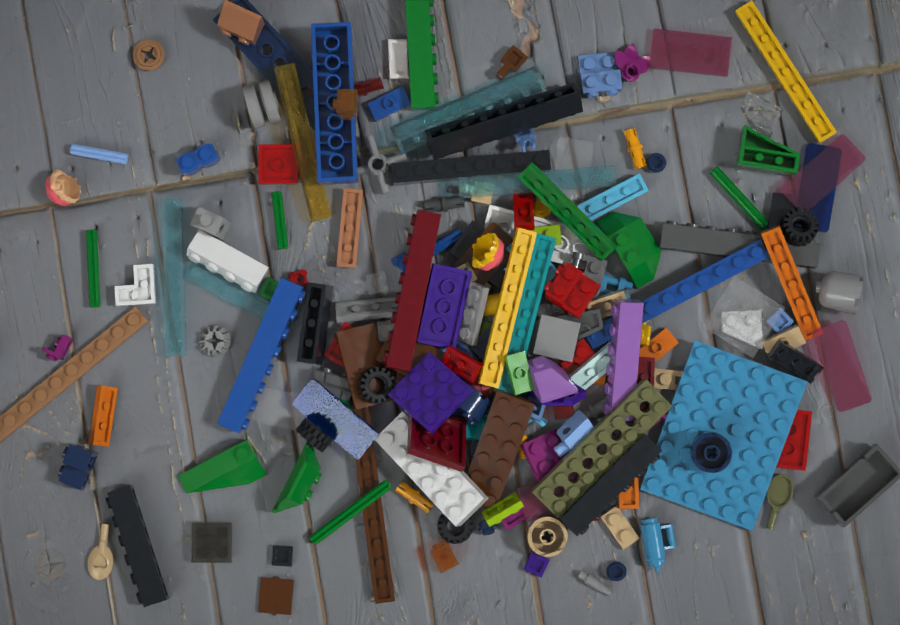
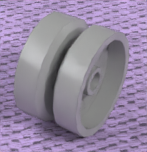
M269 79L259 82L258 87L261 95L257 94L252 84L242 87L255 129L265 126L264 113L267 114L268 120L272 124L282 121L276 93L273 91Z

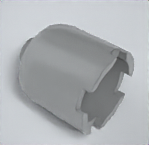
M837 271L827 272L823 276L822 281H817L815 292L819 293L820 304L829 309L856 315L864 276Z

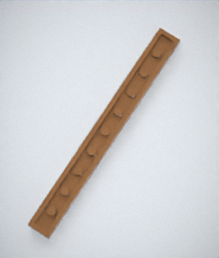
M137 306L0 416V443L145 326L149 321Z

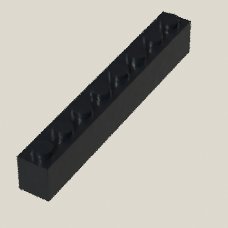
M573 82L424 130L428 149L433 159L436 160L494 140L518 134L531 128H537L565 117L574 116L583 112L581 95Z
M549 150L391 163L393 186L514 176L520 175L532 162L543 173H549L551 171Z

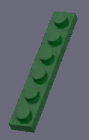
M533 162L518 176L601 261L615 250L617 246Z

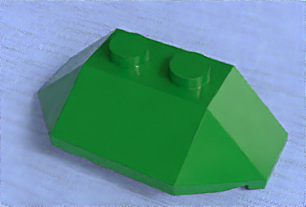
M612 212L598 220L596 223L601 231L617 246L613 251L636 289L654 280L661 250L642 218Z
M308 441L272 510L273 513L302 505L305 501L309 502L313 494L311 488L314 483L318 484L322 476L315 448Z

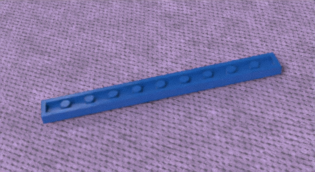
M761 239L641 301L644 303L642 323L769 258L770 256ZM613 316L603 321L604 329L586 336L592 349L611 340L610 325L613 324Z

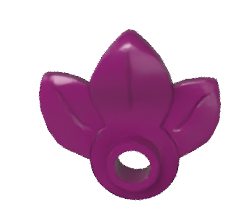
M633 43L627 46L623 52H615V63L621 69V75L626 81L633 82L637 80L640 74L647 72L649 69L650 57H639Z

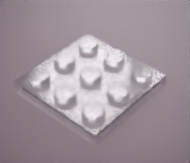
M734 276L702 327L749 357L754 358L785 307Z

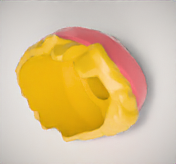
M487 233L477 238V243L472 245L473 267L489 271L501 265L505 253L504 244L495 233Z

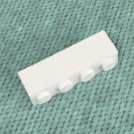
M200 229L187 248L186 256L191 261L205 265L209 271L223 275L227 281L236 282L241 285L242 289L248 292L256 293L268 273L269 267Z

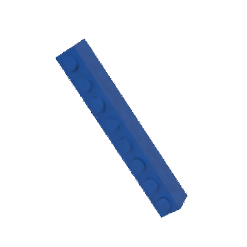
M284 277L280 278L217 424L237 433L242 432V430L246 431L250 423L248 416L250 412L255 411L258 401H256L258 393L262 394L266 383H264L266 375L270 376L274 368L272 361L274 357L278 358L282 347L279 345L282 339H286L290 329L287 328L290 320L294 321L298 313V310H295L298 302L302 303L305 297L304 286Z

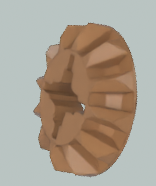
M151 39L138 43L133 52V59L136 65L147 71L158 69L163 64L165 57L161 44ZM153 50L152 55L156 58V60L149 58L148 61H146V56L142 51L149 53Z

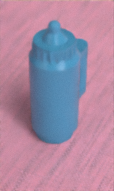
M657 517L641 520L642 525H640L645 558L648 566H652L655 572L659 573L661 565L665 564L664 550L676 548L673 524L660 526ZM664 528L666 530L668 546L663 544L661 529Z

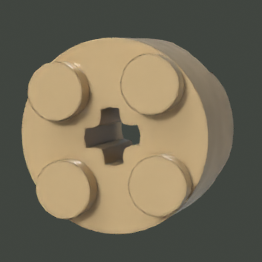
M542 516L535 519L528 527L527 541L530 548L536 554L544 557L556 556L566 546L568 539L567 530L558 519L551 516ZM545 531H547L549 534L552 533L549 542H547L545 539H542V536H544Z

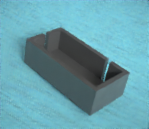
M872 444L860 455L862 459L853 461L814 496L825 510L831 511L829 514L841 527H846L900 479V468L878 444Z

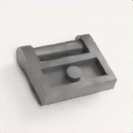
M573 252L572 265L579 269L580 262H585L584 275L601 285L608 261H601L598 258ZM600 289L598 290L594 298H597L599 296Z

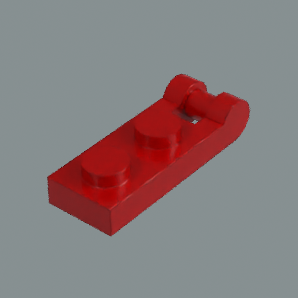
M513 190L514 231L518 227L534 231L533 192L531 190H526V192Z

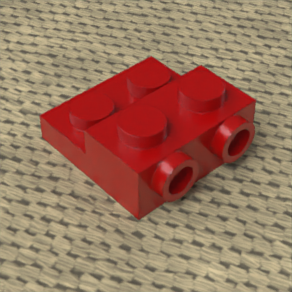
M566 262L564 266L560 265L556 270L555 275L557 277L554 282L549 281L544 289L546 292L545 299L580 319L601 285L585 276L583 271Z

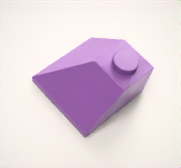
M545 356L527 360L534 386L532 391L541 403L578 393L577 387L561 365Z

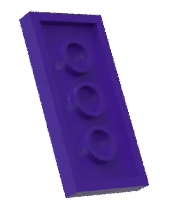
M432 263L416 342L444 348L452 345L456 348L472 271Z

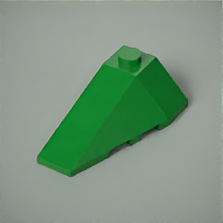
M246 440L178 475L186 493H194L251 484L266 476V473L250 441Z

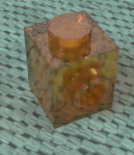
M337 89V99H333V111H337V116H341V119L352 120L353 117H358L357 89Z
M440 541L432 546L433 550L430 553L441 573L459 564L448 542L444 544L443 541Z

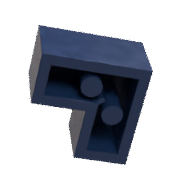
M78 444L66 446L62 454L65 466L62 465L58 472L59 482L79 490H84L99 453Z

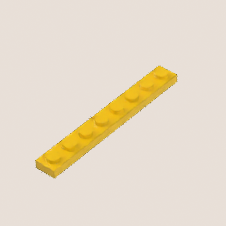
M751 0L735 10V14L818 143L820 144L836 134L835 128L754 2Z
M519 227L516 228L478 384L499 388L505 365L504 356L508 353L537 232Z

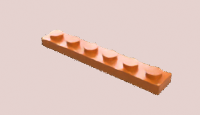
M777 225L760 232L805 341L824 334L780 226Z

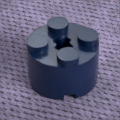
M470 386L474 392L453 414L457 417L462 415L466 418L465 421L475 426L481 421L492 402L487 397L483 400L481 398L482 393Z
M708 431L701 433L693 440L690 447V456L693 463L700 470L707 473H716L724 470L729 465L732 458V449L729 441L724 436ZM708 448H715V456L710 455L707 457L708 452L706 450Z

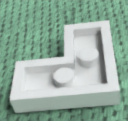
M154 264L133 265L134 285L115 286V305L156 304Z

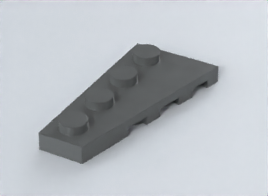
M601 308L584 311L580 319L571 314L555 316L581 323L578 340L604 329ZM540 319L535 320L527 350L528 360L542 356L533 353Z

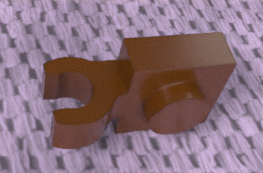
M512 45L500 60L504 65L497 72L496 77L503 81L510 70L516 74L526 62L528 56Z

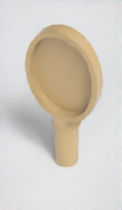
M101 523L100 538L98 540L99 546H96L88 557V571L96 580L108 577L114 564L113 553L107 547L109 524Z

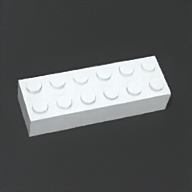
M402 411L375 438V441L455 527L461 526L489 498L464 471L460 472L407 454L409 414Z

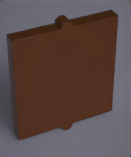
M278 576L276 578L261 577L258 612L272 613L274 616L276 614L291 615L294 580L280 579Z

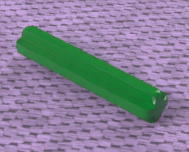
M275 191L271 193L277 248L283 250L288 248L283 197L281 191Z

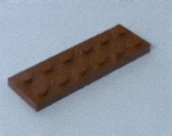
M497 389L467 472L468 477L489 498L481 506L485 509L501 499L535 406L533 401Z

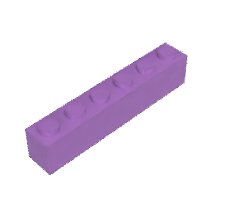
M615 299L611 307L613 324L610 325V336L612 337L611 344L608 345L610 362L606 367L608 383L605 384L607 398L603 405L605 416L637 385L644 303L638 299ZM628 416L625 421H634V416Z

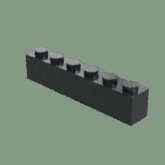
M643 433L641 438L634 445H631L627 452L620 459H617L613 466L606 473H603L598 478L599 480L591 488L589 487L558 518L576 536L579 534L583 535L589 529V524L593 520H598L603 515V510L607 506H612L617 501V496L621 492H626L631 487V482L636 477H641L646 471L645 468L650 463L653 464L659 459V454L662 450Z
M133 485L108 492L106 502L108 508H112L114 513L112 521L115 528L118 527L120 532L118 536L119 543L126 550L124 558L127 566H131L133 572L130 574L133 585H137L139 592L136 595L139 604L147 607L168 600L169 596Z

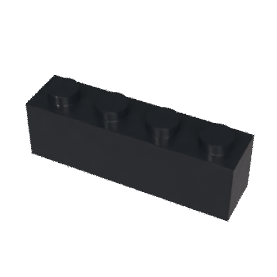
M307 282L297 362L323 365L333 286Z

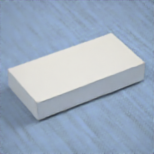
M388 39L389 80L409 79L408 39Z

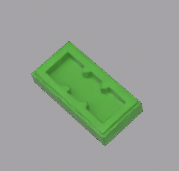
M522 350L505 355L504 358L513 394L518 395L534 390L525 351Z

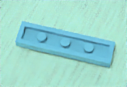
M639 173L577 205V207L592 221L649 190Z

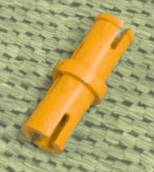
M636 128L624 131L628 145L627 151L632 157L634 169L647 166L642 152L643 146L639 142Z
M403 480L395 490L407 498L410 504L414 503L427 514L434 505V503L421 495L419 490H414L404 483Z

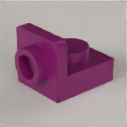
M63 334L55 342V351L46 347L42 351L46 352V357L53 361H57V359L64 360L74 339Z

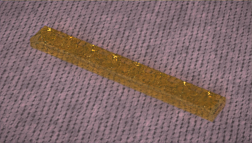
M295 63L274 67L311 222L331 218L325 187L317 182L316 150Z

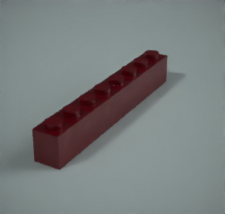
M419 209L416 214H412L410 225L413 226L412 234L408 233L406 245L410 246L408 253H404L402 264L406 266L404 273L401 272L398 284H402L401 291L396 292L394 303L398 304L397 311L392 312L390 323H393L394 326L393 331L388 332L387 343H390L389 351L384 352L383 362L386 363L385 368L410 372L441 214Z

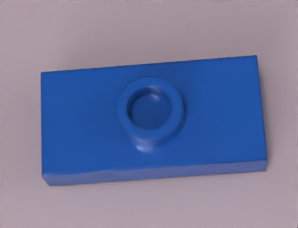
M402 86L367 104L377 122L410 106L411 102Z

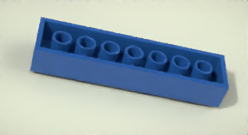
M351 22L311 24L317 182L319 185L358 183Z

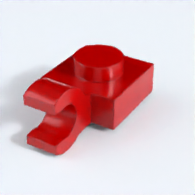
M582 338L576 344L573 362L563 360L559 364L564 370L574 362L580 366L595 353Z

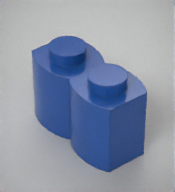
M205 144L198 147L195 152L181 155L176 162L184 176H192L197 174L202 168L216 165L220 158L213 144Z

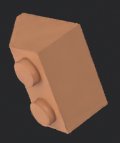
M227 0L223 3L217 24L221 30L220 33L227 37L236 36L239 38V42L248 46L250 43L256 44L265 25L262 16Z

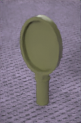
M785 474L776 475L771 480L767 490V499L772 506L766 525L768 529L774 530L779 508L785 507L793 495L792 480Z

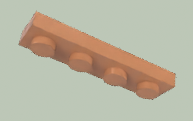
M343 188L336 267L357 268L363 200L362 189Z

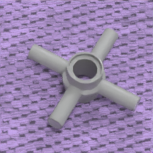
M368 136L366 140L371 157L366 165L358 167V175L367 172L377 175L382 193H389L390 188L385 173L391 163L408 160L407 155L404 152L386 158L384 155L379 154L374 136ZM376 160L383 161V167L380 170H375L373 167Z

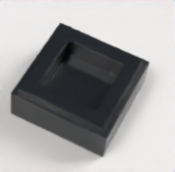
M273 545L272 566L292 567L293 546Z

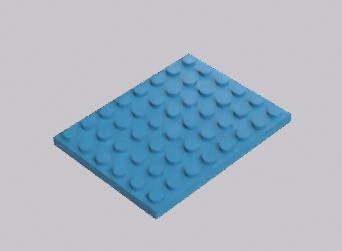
M694 340L671 402L672 407L668 410L667 418H665L656 443L662 452L655 463L648 465L640 490L753 531L808 381ZM708 431L724 436L729 441L732 449V458L729 465L724 470L716 473H707L700 470L693 463L690 456V447L693 440L701 433ZM708 448L706 450L708 452L707 457L710 455L715 456V448Z

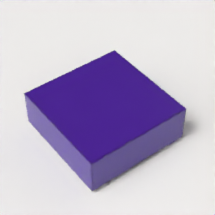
M531 551L523 569L542 578L550 559Z

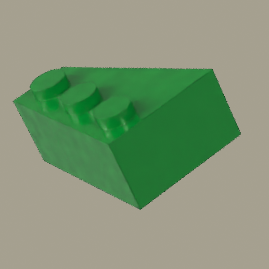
M747 125L742 127L735 167L795 176L798 173L800 153L779 142L773 141L762 133L754 131Z

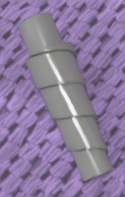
M581 570L577 577L583 580L584 584L608 596L612 593L609 587L605 586V584L590 573L587 574Z

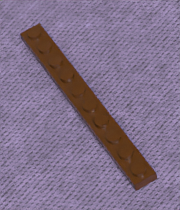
M351 405L355 416L351 430L360 496L362 497L379 484L369 407L354 410V406ZM380 497L362 510L375 604L395 601L382 500Z

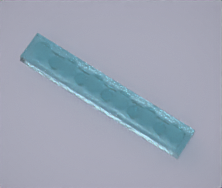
M192 261L184 276L186 279L261 320L269 306L270 301L252 291H245L241 288V285L227 281L221 274L209 271L201 263H194ZM297 316L294 321L290 320L289 325L287 327L290 330L293 327L296 319L298 318Z

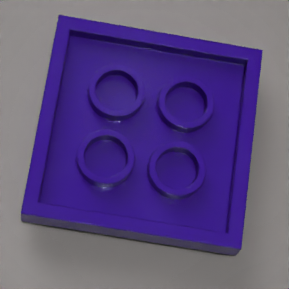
M429 352L391 390L388 396L432 435L474 391Z

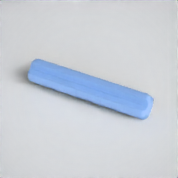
M71 144L70 147L72 155L120 164H127L128 154L78 144Z

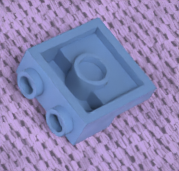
M615 52L578 56L582 96L587 95V98L599 97V94L606 93L607 96H614L622 91L620 69L614 60Z

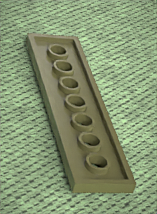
M643 378L530 491L557 518L563 515L672 405L646 378ZM648 401L649 407L645 411H641L640 404ZM633 415L635 418L634 422L631 425H626V418ZM619 429L620 436L617 439H612L611 433ZM606 444V450L598 453V445ZM585 458L592 459V463L588 467H583L582 465ZM571 472L578 473V477L574 481L568 480ZM557 486H563V492L560 495H554V489Z

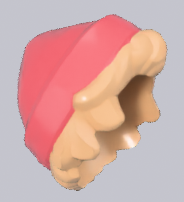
M55 169L45 181L46 195L52 202L62 206H69L79 200L81 186L77 184V178H72L59 169Z

